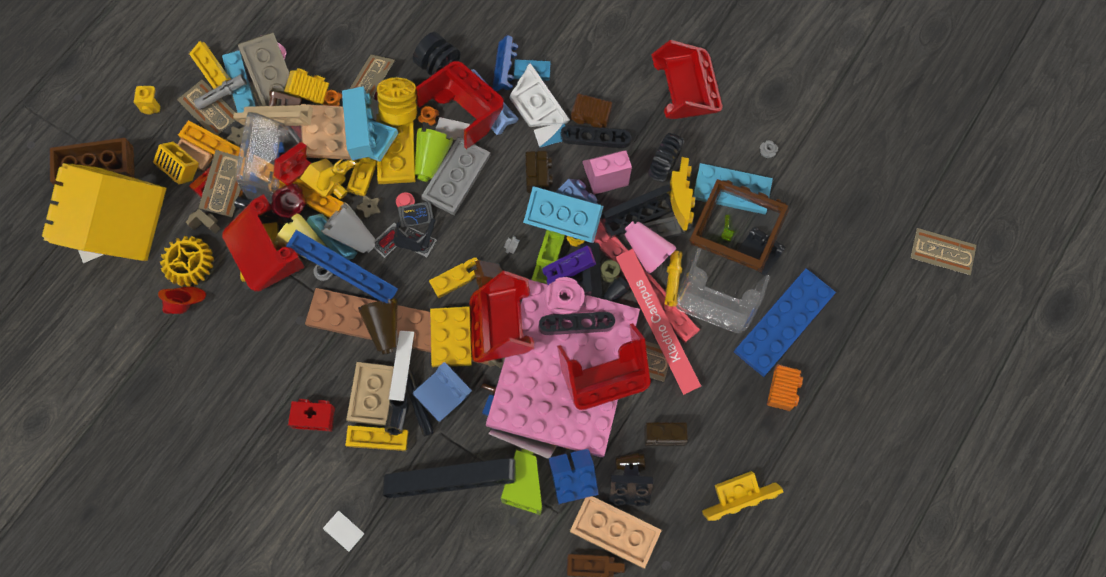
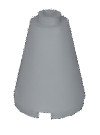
M345 202L340 206L342 208L341 211L334 212L323 226L324 229L321 232L361 253L366 251L369 253L376 245L374 243L375 238L352 208Z

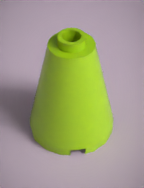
M419 128L416 141L415 175L418 176L417 179L428 182L429 179L432 180L453 144V138L451 137L448 140L446 139L447 135L431 129L421 132L422 128Z

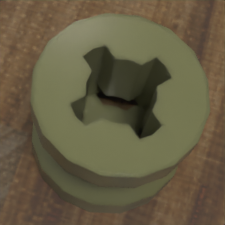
M607 260L602 264L601 278L605 282L612 283L614 279L619 277L620 266L616 261Z

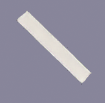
M399 332L389 400L404 401L414 332Z

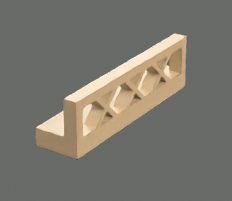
M310 105L244 107V112L234 113L233 118L245 127L311 125L313 108Z

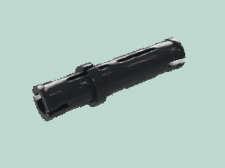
M238 196L234 206L244 210L252 201ZM272 209L260 215V217L281 225L291 222V218L280 217Z

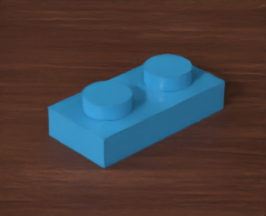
M515 60L514 79H520L527 66L531 63L540 78L549 81L550 61Z

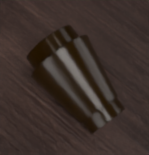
M637 452L616 458L617 470H624L626 464L629 465L631 470L634 465H637L639 472L646 470L645 455Z

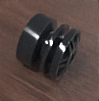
M431 32L419 42L412 59L416 65L423 70H427V73L432 76L451 62L459 61L461 53L451 43H447L446 39L441 35Z

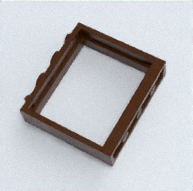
M717 179L689 241L693 246L762 273L789 212V207L786 205L787 203L781 202L780 199L774 201L769 199L764 193L758 192L756 194L745 186L737 187L729 180L721 181ZM721 192L780 213L760 260L701 237Z

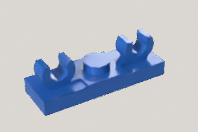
M508 35L498 44L492 88L495 91H499L502 88L510 90L513 85L507 82H511L514 79L512 75H508V71L512 65L510 60L517 56L512 50H516L518 45L512 43L513 37Z

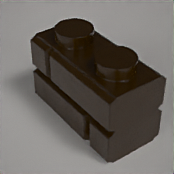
M547 151L525 152L527 192L531 193L533 186L549 191V186H553L552 174L549 175L548 169H552V158H548Z
M646 423L644 426L645 446H674V444L676 446H685L688 440L687 423Z

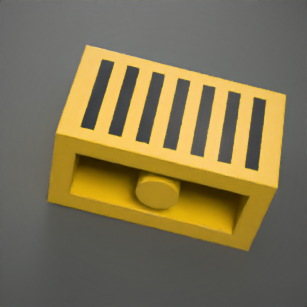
M175 142L159 144L153 161L160 170L178 184L193 181L199 165L194 158Z

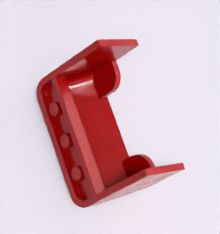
M459 61L451 62L416 87L417 106L419 108L432 98L441 104L448 103L454 99L477 119L464 129V148L466 150L489 133L503 109V98Z
M633 323L629 324L632 341L620 346L618 350L619 359L582 370L579 361L570 360L561 345L557 346L562 374L571 399L577 409L586 410L643 392L649 387L650 374L645 338Z

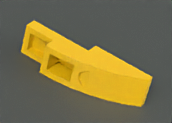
M682 157L679 172L672 171L670 200L679 225L683 230L687 231L688 224L693 222L694 212H690V210L694 208L695 197H692L693 189H689L690 181L686 180L687 177H690L692 166H688L689 158Z

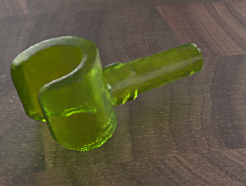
M725 215V226L721 237L731 241L734 231L729 229L730 215Z

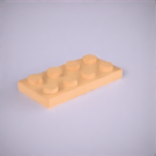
M593 496L585 498L570 530L571 533L645 569L662 531Z

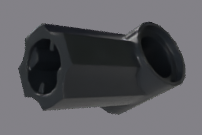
M406 395L404 396V401L389 400L390 406L385 424V432L390 435L398 436L403 432L405 418L409 411Z

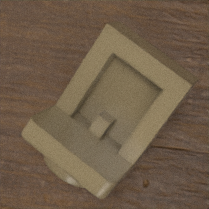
M200 209L193 212L186 221L193 230L202 223L215 234L221 229L216 224L218 220L210 213L206 215Z

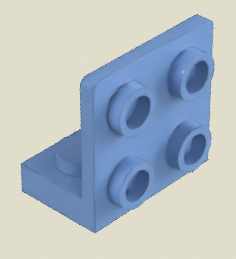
M443 362L437 371L413 392V395L440 422L466 399L472 390Z

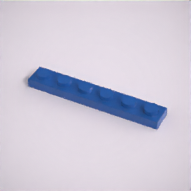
M295 230L286 247L294 249L298 254L376 299L382 300V302L388 303V299H392L398 288L298 230Z

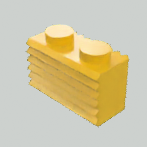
M298 68L297 71H290L284 92L317 104H323L329 83L324 81L325 78L314 75V77L308 76L307 71Z

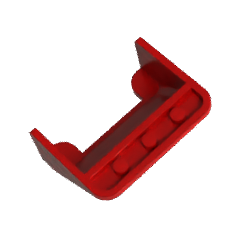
M669 40L651 54L654 67L657 70H665L672 104H668L664 108L666 118L679 119L718 113L722 110V102L711 58L705 49Z
M264 194L255 198L222 233V237L248 287L253 291H261L305 267L294 249L282 247L277 251L258 217L272 209L270 202Z
M502 271L472 294L469 304L472 358L475 362L481 363L525 354L534 349L533 338L527 335L523 337L520 300L527 298L530 294L529 279Z

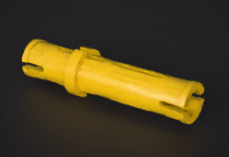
M676 250L670 255V264L667 267L668 281L664 304L670 307L677 305L679 277L682 273L681 260L683 253H679Z

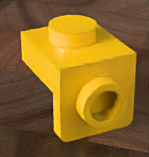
M136 86L134 103L141 113H160L161 106L154 98V86Z

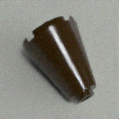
M388 299V303L382 302V300L358 307L377 352L382 351V355L393 353L394 349L397 348V299Z

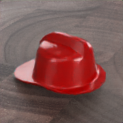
M197 287L162 289L158 292V297L162 300L163 313L184 314L191 304L203 301L206 298V293Z

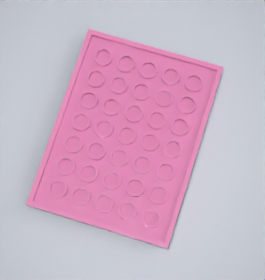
M529 280L530 294L527 298H522L521 317L523 337L527 335L533 338L534 349L525 354L505 357L486 426L576 451L589 449L590 455L604 458L618 399L586 410L577 409L571 399L562 374L557 346L561 345L570 360L579 361L582 370L619 359L618 350L620 346L632 341L629 324L633 323L636 326L640 309L585 295L583 305L578 313L609 312L615 317V324L612 330L595 333L544 335L539 331V320L543 316L556 314L548 310L545 302V293L548 285ZM563 293L562 296H559L564 301L570 299V297L567 296V293ZM595 318V320H596L595 327H597V325H598L599 322H597V318ZM604 318L602 322L605 323V326H608L611 321H607V318ZM583 319L581 324L588 328L592 325V322L589 319ZM556 320V324H555V325H556V329H558V322H559L558 320ZM564 320L561 323L566 329L573 326L570 320ZM546 321L545 324L542 326H546V329H550L551 325H549V322Z

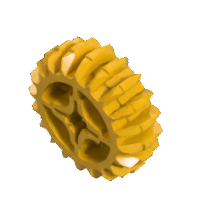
M184 236L182 241L176 238L175 244L170 242L171 247L164 248L167 253L161 254V257L164 259L160 261L161 271L173 284H178L182 287L186 284L190 287L192 282L198 285L199 279L205 281L203 277L205 274L210 275L208 269L213 268L211 264L214 261V258L211 256L213 252L209 249L207 243H203L202 239H196L193 236L189 239L187 236ZM194 249V250H198V251H197V252H194V251H193V252H187L186 250ZM187 270L188 273L181 274L177 273L176 271Z

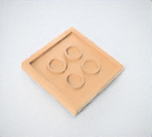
M310 105L313 108L311 125L301 126L302 142L307 145L306 158L351 160L346 146L343 107Z

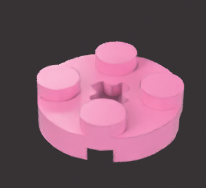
M561 277L556 279L546 289L545 302L548 310L556 315L577 314L585 298L583 288L572 278ZM563 293H567V296L570 297V299L564 301L559 296H562Z

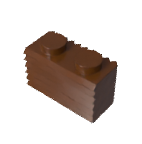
M578 93L571 112V119L578 124L587 123L591 124L592 127L606 128L612 110V102Z

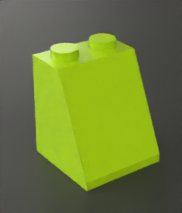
M526 449L516 450L514 456L516 461V482L505 484L501 501L504 504L541 515L542 503L536 456H533V452Z

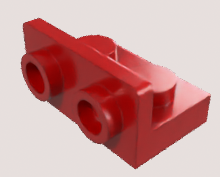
M300 142L275 159L273 176L287 186L299 179L308 166L312 164L306 159L307 145Z

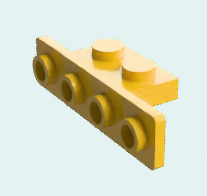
M750 471L716 484L715 488L720 504L704 509L702 513L708 521L719 520L723 515L737 513L742 508L755 506L765 499L776 498L778 494L783 493V488L777 483L759 488L755 474Z

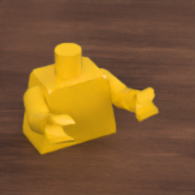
M325 158L310 164L300 179L322 196L327 197L335 194L341 200L348 193L341 186L345 181L344 176L346 172L353 168L354 165L364 164V159H360L359 162L348 159L339 164L343 160L340 159L333 165Z

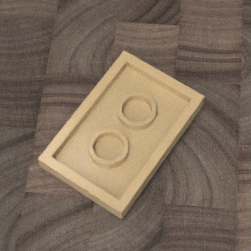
M356 363L347 414L348 422L385 426L390 406L389 395L394 366Z

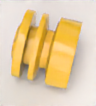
M389 78L378 84V115L383 122L391 125H403L412 122L416 118V86L412 81L405 78Z

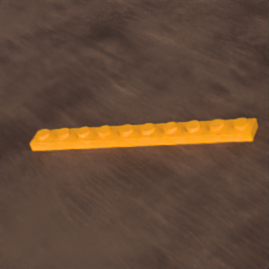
M189 120L178 134L180 138L213 156L215 151L219 150L249 159L246 173H254L260 181L275 189L285 185L273 176L274 165ZM300 179L293 182L303 190L307 201L305 205L329 218L335 211H341L342 208L340 206L344 202L331 195L327 197L322 196Z

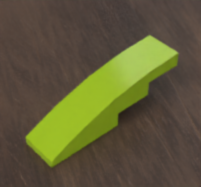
M550 230L546 231L533 273V281L547 284V276L543 274L542 268L559 259L565 235Z

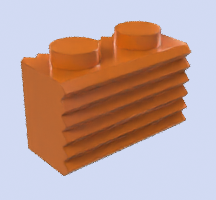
M782 365L775 367L767 402L768 406L787 411L797 407L799 401L797 389L801 388L803 377L800 376L801 370Z

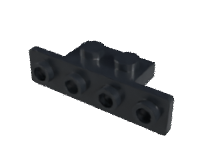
M599 243L580 244V249L588 245L591 248L596 265L580 272L582 273V280H579V285L583 288L585 295L602 299Z

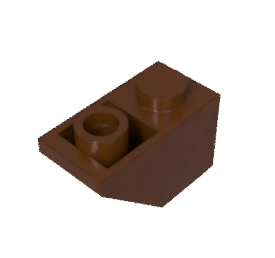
M480 260L475 261L477 269L474 270L478 288H481L502 272L499 264Z

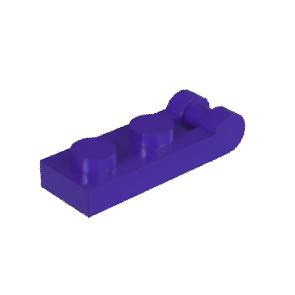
M587 245L543 267L542 271L547 276L546 282L549 285L558 278H569L596 265L591 248Z

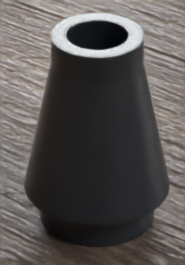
M619 276L613 280L602 298L614 302L626 294L630 286Z

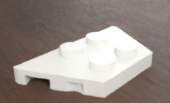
M530 63L518 81L517 86L510 95L511 101L529 127L567 124L569 118Z

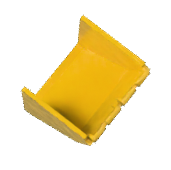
M63 163L62 167H59L56 181L63 182V186L55 184L51 200L59 203L58 205L51 203L49 205L46 219L54 221L53 225L45 223L42 233L44 240L52 244L81 251L148 261L166 188L98 167Z

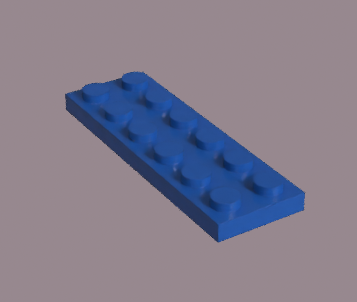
M805 269L734 350V353L764 377L836 292L808 269Z

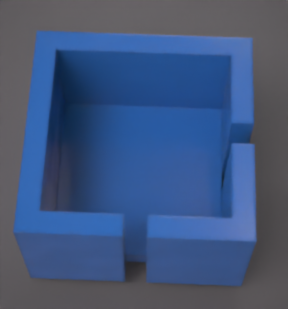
M589 449L571 453L575 470H571L567 454L549 458L554 489L559 504L598 495L595 469Z

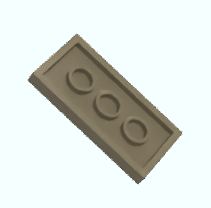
M273 32L238 44L263 106H269L270 90L295 96L284 92L290 73ZM282 99L277 100L276 106H281Z

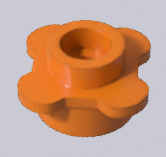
M328 90L323 106L340 107L339 102L342 99V94L334 90Z
M424 106L418 120L421 123L426 122L429 125H434L439 111L430 106Z

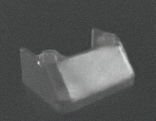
M248 112L236 168V181L248 200L253 201L264 194L271 203L273 193L279 189V179L273 176L279 144L284 142V140H290L291 136L288 132V127L284 123L253 112Z
M697 248L689 259L677 294V309L732 332H744L749 327L762 303L770 276L766 275L757 283L755 290H747L741 300L705 286L707 282L706 272L695 267L701 249Z

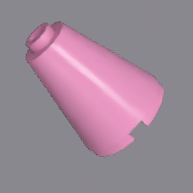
M632 221L625 228L627 232L624 235L648 274L653 272L665 261L668 255L670 256L677 249L672 243L639 221L636 224Z

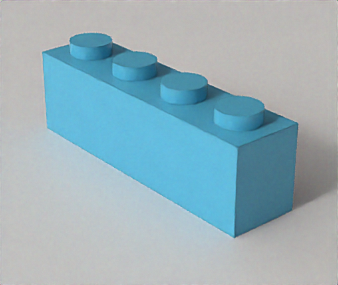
M364 86L343 90L342 98L347 151L352 160L374 156L373 148H376L375 138L372 137V133H375L371 122L373 112L371 107H369V104H372L371 96L369 93H366Z

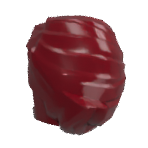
M295 183L289 186L284 185L273 193L271 208L274 213L280 217L291 218L297 213L300 214L307 203L303 190Z

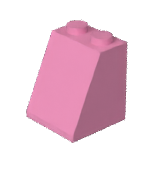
M619 151L583 161L593 195L628 186L632 166L627 151Z

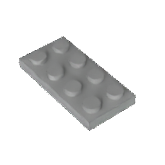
M458 137L423 192L422 199L427 202L430 201L436 207L455 215L491 156L490 152L474 144L466 150L464 148V139Z

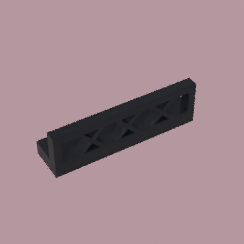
M667 184L603 211L600 221L610 239L627 232L625 228L630 223L625 221L626 216L637 217L636 222H634L635 224L638 221L644 224L673 212L669 197L671 193L670 186ZM664 200L669 206L667 209L657 207L658 203ZM645 208L654 210L651 216L643 215L641 212ZM616 222L621 224V227L616 231H612L609 224Z

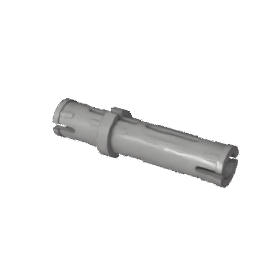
M242 74L229 81L225 80L219 87L195 99L194 104L199 110H202L222 97L233 94L236 89L246 85L247 81Z

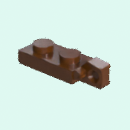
M568 554L567 576L614 577V572H625V563H614V558H609V556Z

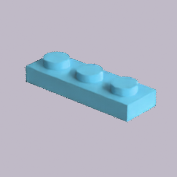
M323 214L310 216L306 222L329 249L348 260L356 256L357 252L353 248L321 232L324 229L323 226L328 221Z

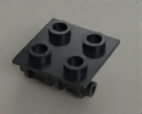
M754 226L737 251L760 260L770 236ZM775 241L761 274L764 276L767 275L786 248L777 241Z

